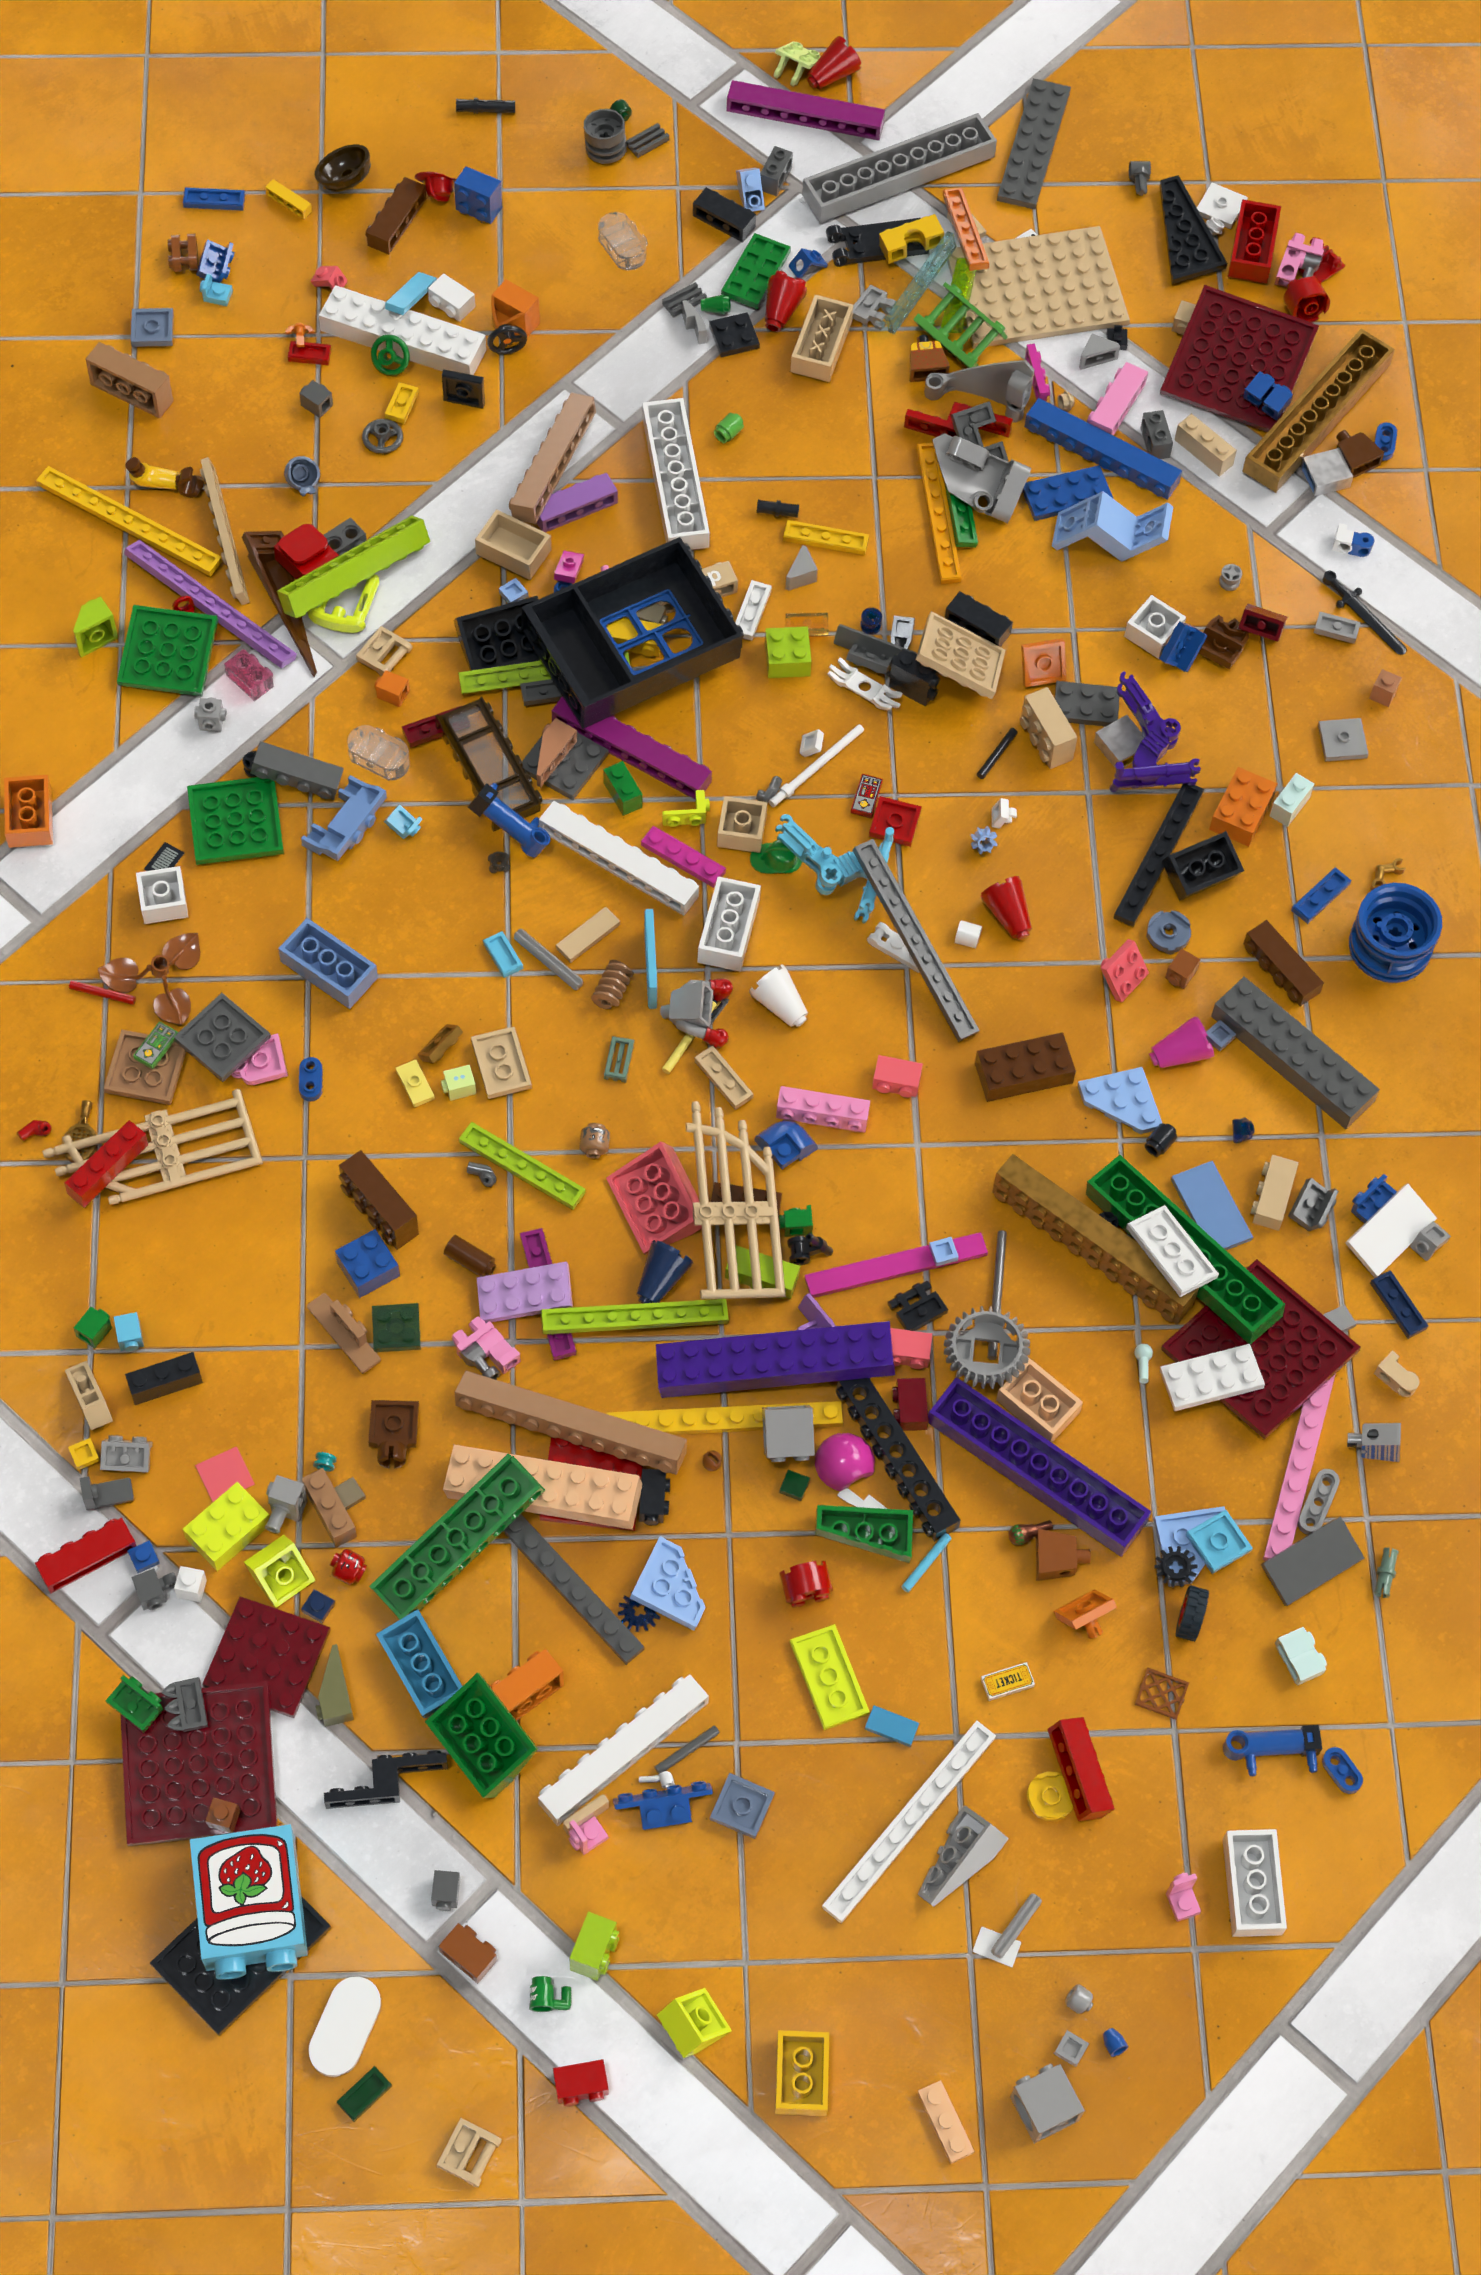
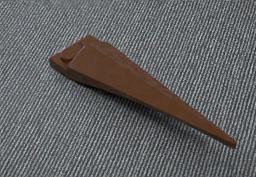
M282 531L244 532L242 539L249 553L248 558L311 674L315 677L317 670L308 643L302 617L295 618L285 614L277 590L294 581V577L275 560L274 545L284 535Z

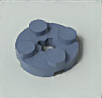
M1171 910V913H1163L1164 911H1160L1151 917L1146 937L1156 949L1172 955L1176 951L1185 948L1189 943L1191 937L1190 922L1180 912ZM1170 928H1172L1173 934H1166L1164 929L1169 930Z

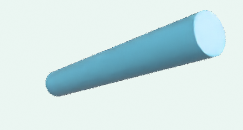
M945 1533L941 1536L901 1586L904 1591L909 1592L951 1541L952 1538L949 1534Z

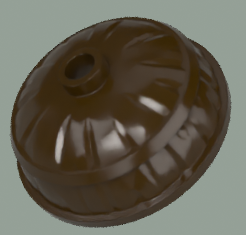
M359 144L343 146L332 151L319 162L315 169L314 175L317 182L334 192L353 188L362 182L370 171V152L365 146Z

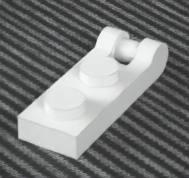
M879 922L875 927L876 931L867 938L868 943L919 973L899 934L891 930L885 923ZM882 936L887 938L886 942L881 940Z

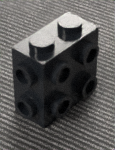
M902 649L890 661L889 687L926 707L930 700L933 701L938 694L939 672L920 664L916 660L917 654Z

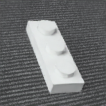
M751 580L735 622L736 625H740L742 628L744 639L753 640L771 593V585Z

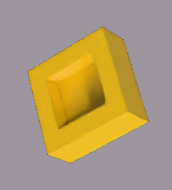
M91 1438L68 1447L77 1470L100 1461Z

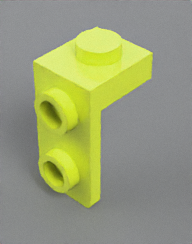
M696 790V809L663 811V826L676 827L679 825L690 824L697 826L706 824V811H710L709 798H705L704 790Z

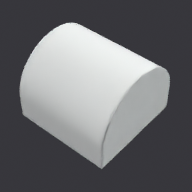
M961 920L956 933L955 943L976 949L982 926Z

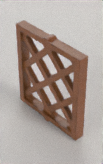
M1147 1668L1135 1705L1177 1720L1180 1708L1184 1703L1189 1682ZM1151 1675L1154 1682L1146 1685V1678ZM1155 1675L1162 1677V1679L1157 1681ZM1167 1681L1170 1688L1162 1691L1159 1684ZM1171 1681L1179 1684L1173 1687ZM1156 1685L1159 1693L1152 1696L1148 1688ZM1183 1687V1694L1179 1697L1175 1690ZM1145 1690L1149 1698L1141 1701V1693ZM1172 1691L1176 1699L1168 1702L1164 1694ZM1161 1696L1165 1704L1157 1706L1154 1699ZM1151 1701L1154 1707L1144 1703ZM1178 1702V1709L1176 1712H1173L1170 1705ZM1167 1707L1169 1712L1163 1711L1161 1709Z

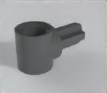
M1150 161L1129 162V179H1132L1135 183L1136 194H1139V196L1147 193V181L1150 179L1151 174Z

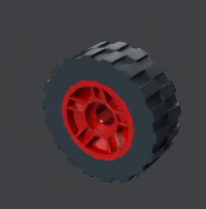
M1189 1585L1178 1617L1176 1637L1196 1641L1206 1612L1209 1590Z

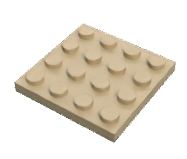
M931 611L926 620L916 660L923 666L938 671L942 676L957 681L961 686L969 687L979 695L992 699L996 693L1006 650Z

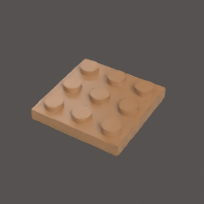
M121 1030L103 1088L104 1092L171 1105L187 1051L174 1041L154 1069H151L135 1060L133 1056L148 1037V1034Z

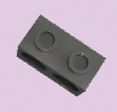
M774 146L760 173L763 192L778 196L792 169L793 152Z
M1164 411L1143 413L1140 429L1147 452L1159 459L1170 458L1173 441Z
M351 517L324 534L328 545L339 556L367 541L366 533Z

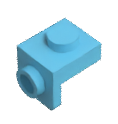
M399 804L384 822L404 839L408 835L413 837L421 828L418 824L422 821V818L419 816L415 819Z

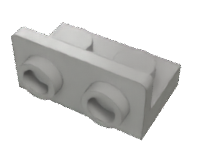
M109 1435L108 1439L103 1440L101 1444L100 1470L149 1472L150 1449L153 1442L147 1441V1437H132V1440H123V1436Z

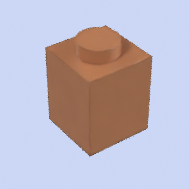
M1382 669L1374 683L1369 699L1389 707L1402 677Z

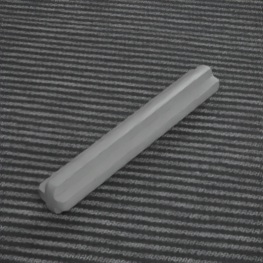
M519 929L515 932L514 939L574 990H578L583 985L582 978L526 931Z

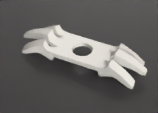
M841 657L838 659V663L845 672H842L832 664L829 666L831 671L828 672V675L837 685L846 687L867 699L876 708L891 710L892 707H900V703L890 698H901L903 693L893 691L885 684L881 685L865 676L857 668L849 666ZM867 682L871 688L868 691H862L859 689V684Z

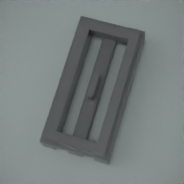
M657 123L626 140V146L638 158L669 141V134H665V130L660 128V125Z
M695 282L662 299V304L672 317H675L682 313V301L687 300L694 307L701 303V299L707 298V295L702 293V289L698 288V284Z

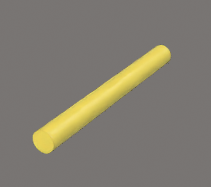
M714 1001L712 1002V1011L717 1006ZM686 1033L663 1066L662 1070L665 1073L670 1074L695 1036Z

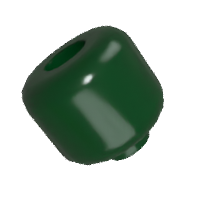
M623 99L615 101L610 107L611 110L621 114L624 121H627L632 114V109Z

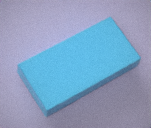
M503 931L483 940V945L503 978L523 969L522 962Z

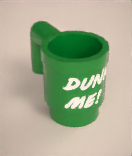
M536 1976L532 1978L529 2010L549 2012L552 2010H569L571 2008L570 1986L561 1987V2000L554 1999V1985H552L551 1977Z

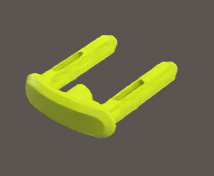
M374 574L373 577L367 579L353 616L347 615L344 618L346 610L340 606H335L331 614L325 613V607L329 601L327 600L323 602L322 606L307 611L308 617L315 624L334 631L349 633L363 631L366 627L364 621L380 583L378 575Z

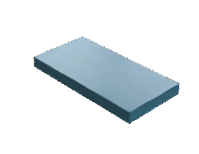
M646 909L644 911V937L649 1009H657L653 909Z

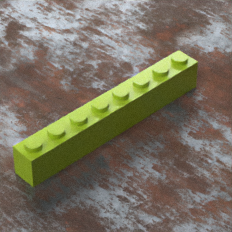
M411 515L277 590L284 613L295 618L302 617L307 611L322 606L323 602L338 597L344 590L354 588L360 581L369 579L376 572L389 568L390 564L405 559L408 554L423 549L424 545L430 542L424 520Z

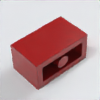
M604 2059L553 2068L558 2104L563 2103L564 2106H573L579 2104V2100L589 2099V2102L603 2100L604 2096L609 2095Z

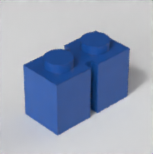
M1259 371L1245 388L1243 398L1257 408L1263 403L1262 411L1277 421L1291 403L1293 394L1288 387L1275 384L1272 376Z

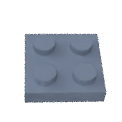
M173 308L132 309L131 346H173Z
M729 1773L711 1813L710 1820L756 1839L775 1792Z

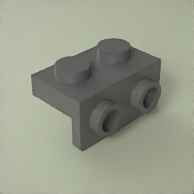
M1306 1179L1288 1216L1307 1231L1322 1228L1328 1220L1327 1215L1337 1201L1336 1196L1339 1191L1335 1188L1327 1190L1314 1179Z

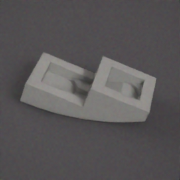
M687 300L682 301V316L686 330H695L698 344L707 343V329L702 317Z

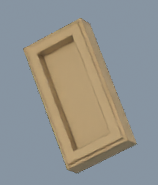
M602 1794L563 1821V1829L569 1836L570 1821L574 1819L577 1825L580 1826L592 1817H597L609 1808V1800Z

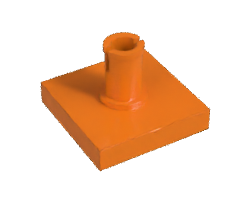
M1063 638L1021 645L1023 684L1025 687L1056 683V681H1067L1065 641Z
M1094 1589L1054 1610L1057 1620L1075 1630L1084 1625L1088 1637L1096 1638V1632L1099 1636L1103 1633L1097 1618L1117 1608L1113 1598Z

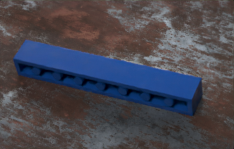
M1040 398L1037 399L1026 414L1024 427L1031 432L1037 433L1047 440L1063 446L1066 450L1072 451L1084 459L1090 460L1102 468L1118 474L1121 478L1130 480L1157 496L1168 500L1180 483L1181 469Z

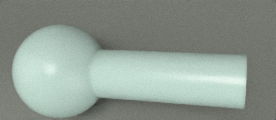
M1143 1343L1135 1348L1134 1355L1139 1360V1382L1146 1384L1149 1381L1148 1361L1153 1356V1350L1148 1344Z

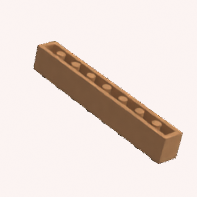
M570 393L568 399L564 401L560 414L556 415L555 423L552 428H549L545 441L541 442L538 454L533 457L532 465L526 470L522 483L518 484L516 494L509 501L512 517L524 522L537 523L596 413L594 397Z

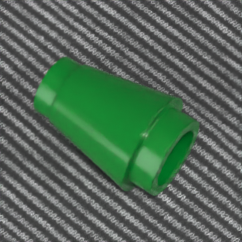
M725 294L701 299V311L725 315V313H729L731 310L730 296H725Z

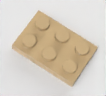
M515 1027L471 1037L488 1099L532 1088Z

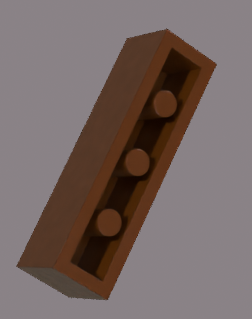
M404 177L401 183L396 185L394 193L391 197L387 198L384 208L377 213L375 221L366 230L365 235L369 247L388 255L390 254L427 199L426 185Z
M1265 920L1246 933L1243 944L1247 952L1256 957L1260 966L1273 976L1275 983L1284 988L1288 997L1293 1002H1296L1301 1007L1320 994L1324 982L1268 920Z

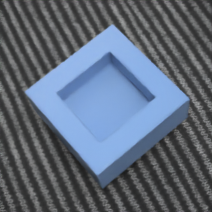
M517 578L499 588V594L507 603L516 602L528 597V591Z
M952 1237L929 1243L936 1266L958 1261L959 1256Z

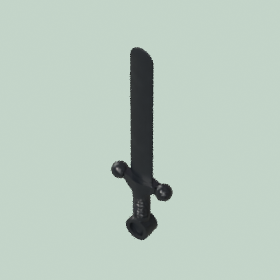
M1331 570L1326 571L1322 579L1323 583L1328 586L1331 585L1343 597L1342 600L1336 602V606L1343 608L1347 603L1397 654H1405L1407 652L1405 645L1356 597L1362 594V589L1357 587L1354 591H1348L1336 579L1335 572Z

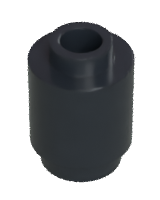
M1159 1124L1146 1139V1150L1155 1157H1158L1160 1154L1163 1155L1176 1141V1129L1170 1124Z

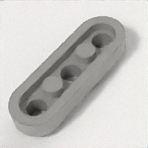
M1323 1469L1318 1472L1298 1520V1527L1305 1534L1309 1535L1322 1527L1337 1491L1340 1479L1338 1474L1331 1469ZM1322 1481H1328L1330 1486H1325ZM1314 1501H1320L1322 1506H1316ZM1306 1521H1311L1314 1526H1308Z

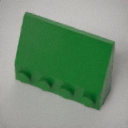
M476 1673L425 1721L483 1798H495L515 1779L538 1750L537 1746L480 1673Z

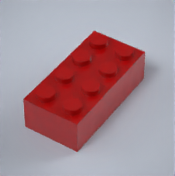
M1242 199L1227 277L1267 283L1272 264L1281 206Z

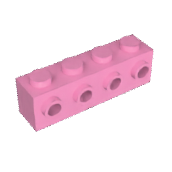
M1126 362L1122 369L1119 368L1114 377L1115 381L1108 384L1105 391L1106 395L1100 397L1096 405V411H1091L1087 422L1114 436L1146 385L1148 371Z
M781 1086L776 1118L865 1132L870 1100Z

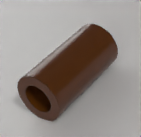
M454 1235L449 1240L444 1249V1255L480 1277L491 1275L496 1268L494 1257L457 1235Z

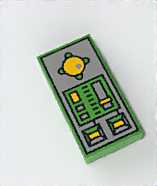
M159 1021L133 1055L134 1059L154 1069L174 1043V1036L178 1032Z

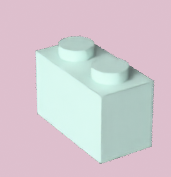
M1296 773L1274 801L1270 817L1288 827L1309 800L1314 783Z

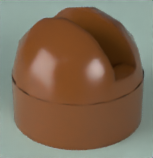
M714 1450L705 1453L703 1456L704 1468L709 1471H716L720 1468L722 1463L720 1454ZM709 1456H712L718 1462L715 1463Z

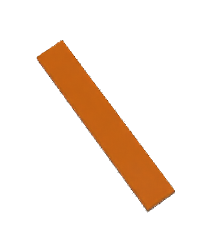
M961 187L944 189L942 196L969 271L989 269V260L963 189Z

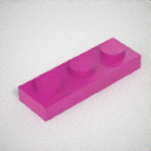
M1035 343L1027 344L1025 360L1034 369L1032 386L1036 401L1038 398L1047 401V396H1050L1049 384L1045 383L1046 373L1044 367L1041 368L1040 351L1036 350Z

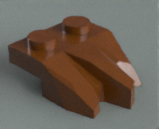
M1218 615L1211 619L1205 627L1204 633L1207 634V638L1198 654L1230 669L1244 649L1249 639V634L1247 631L1237 629L1240 622L1236 618L1225 623L1223 617Z

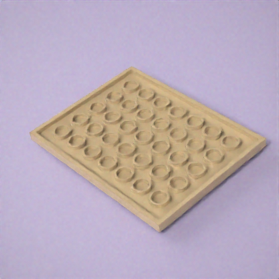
M1100 226L982 243L989 260V269L969 271L961 247L945 249V256L953 283L962 291L960 295L992 322L998 321L1006 328L1004 332L1008 336L1007 339H1003L998 334L988 346L1113 328L1114 325L1126 326L1130 323ZM970 310L963 316L966 328L977 318ZM984 322L970 337L973 349L978 346L992 329Z

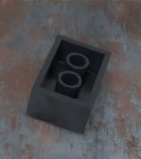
M1226 831L1173 853L1162 860L1179 901L1237 877L1244 872Z

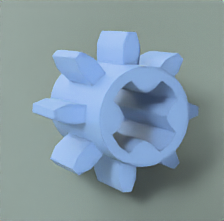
M988 826L985 829L977 827L975 834L970 835L974 840L971 846L973 849L978 847L979 854H982L983 851L991 853L993 846L998 845L993 840L997 837V834L995 832L990 833Z

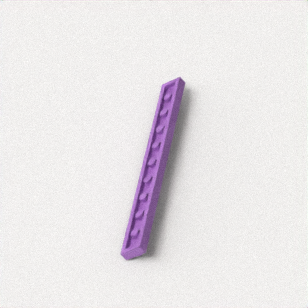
M141 540L125 548L124 555L179 595L190 596L194 606L207 615L217 616L219 624L278 667L283 668L296 659L297 653Z

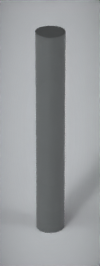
M715 1725L656 1765L654 1767L656 1772L660 1774L668 1770L720 1733Z

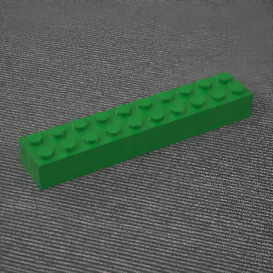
M1118 1155L1087 1181L1086 1195L1104 1212L1113 1213L1119 1220V1226L1131 1237L1133 1236L1126 1228L1128 1223L1164 1205L1168 1208L1219 1273L1217 1279L1199 1287L1197 1297L1248 1344H1252L1283 1317L1285 1303L1121 1155Z

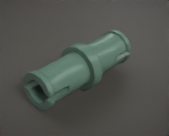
M1388 1547L1383 1549L1381 1565L1377 1568L1378 1580L1374 1591L1376 1596L1381 1597L1382 1588H1384L1383 1598H1389L1392 1579L1396 1577L1394 1569L1399 1553L1398 1550L1392 1548L1389 1558L1390 1548Z

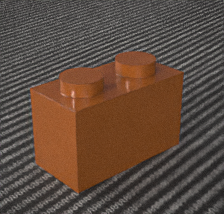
M458 1923L438 1946L439 1952L478 1984L497 1962L496 1949L489 1942L484 1941L482 1943L476 1938L477 1933L468 1925L463 1927Z

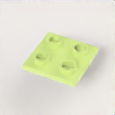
M791 42L776 49L775 54L780 55L781 59L774 72V77L778 78L782 75L790 58L799 62L790 83L793 87L797 86L805 68H812L821 57L820 53L804 48L799 42Z

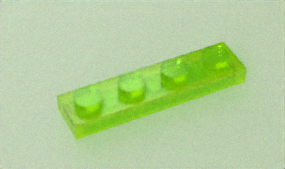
M957 258L951 286L953 284L962 291L960 295L969 301L976 270L969 271L965 258ZM956 298L945 308L941 328L947 324L963 305ZM966 314L950 333H962Z

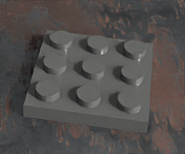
M577 732V743L549 776L544 785L574 800L608 756V749ZM543 735L522 761L523 771L525 773L528 772L530 777L537 780V768Z
M221 993L174 1036V1041L224 1082L270 1039L271 1035L239 1006Z

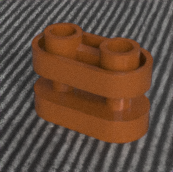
M196 233L187 234V240L181 241L180 235H171V239H168V251L172 252V255L168 256L169 268H173L174 272L182 271V265H189L190 271L198 270ZM182 249H188V256L182 257Z

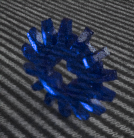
M627 1596L623 1597L627 1603H619V1607L624 1608V1610L619 1611L618 1615L625 1616L621 1622L628 1621L627 1629L629 1630L634 1625L636 1626L635 1632H639L640 1626H643L644 1630L648 1631L647 1624L650 1623L653 1627L656 1625L653 1618L660 1620L661 1616L644 1606L646 1614L636 1616L633 1608L635 1606L640 1607L642 1604Z

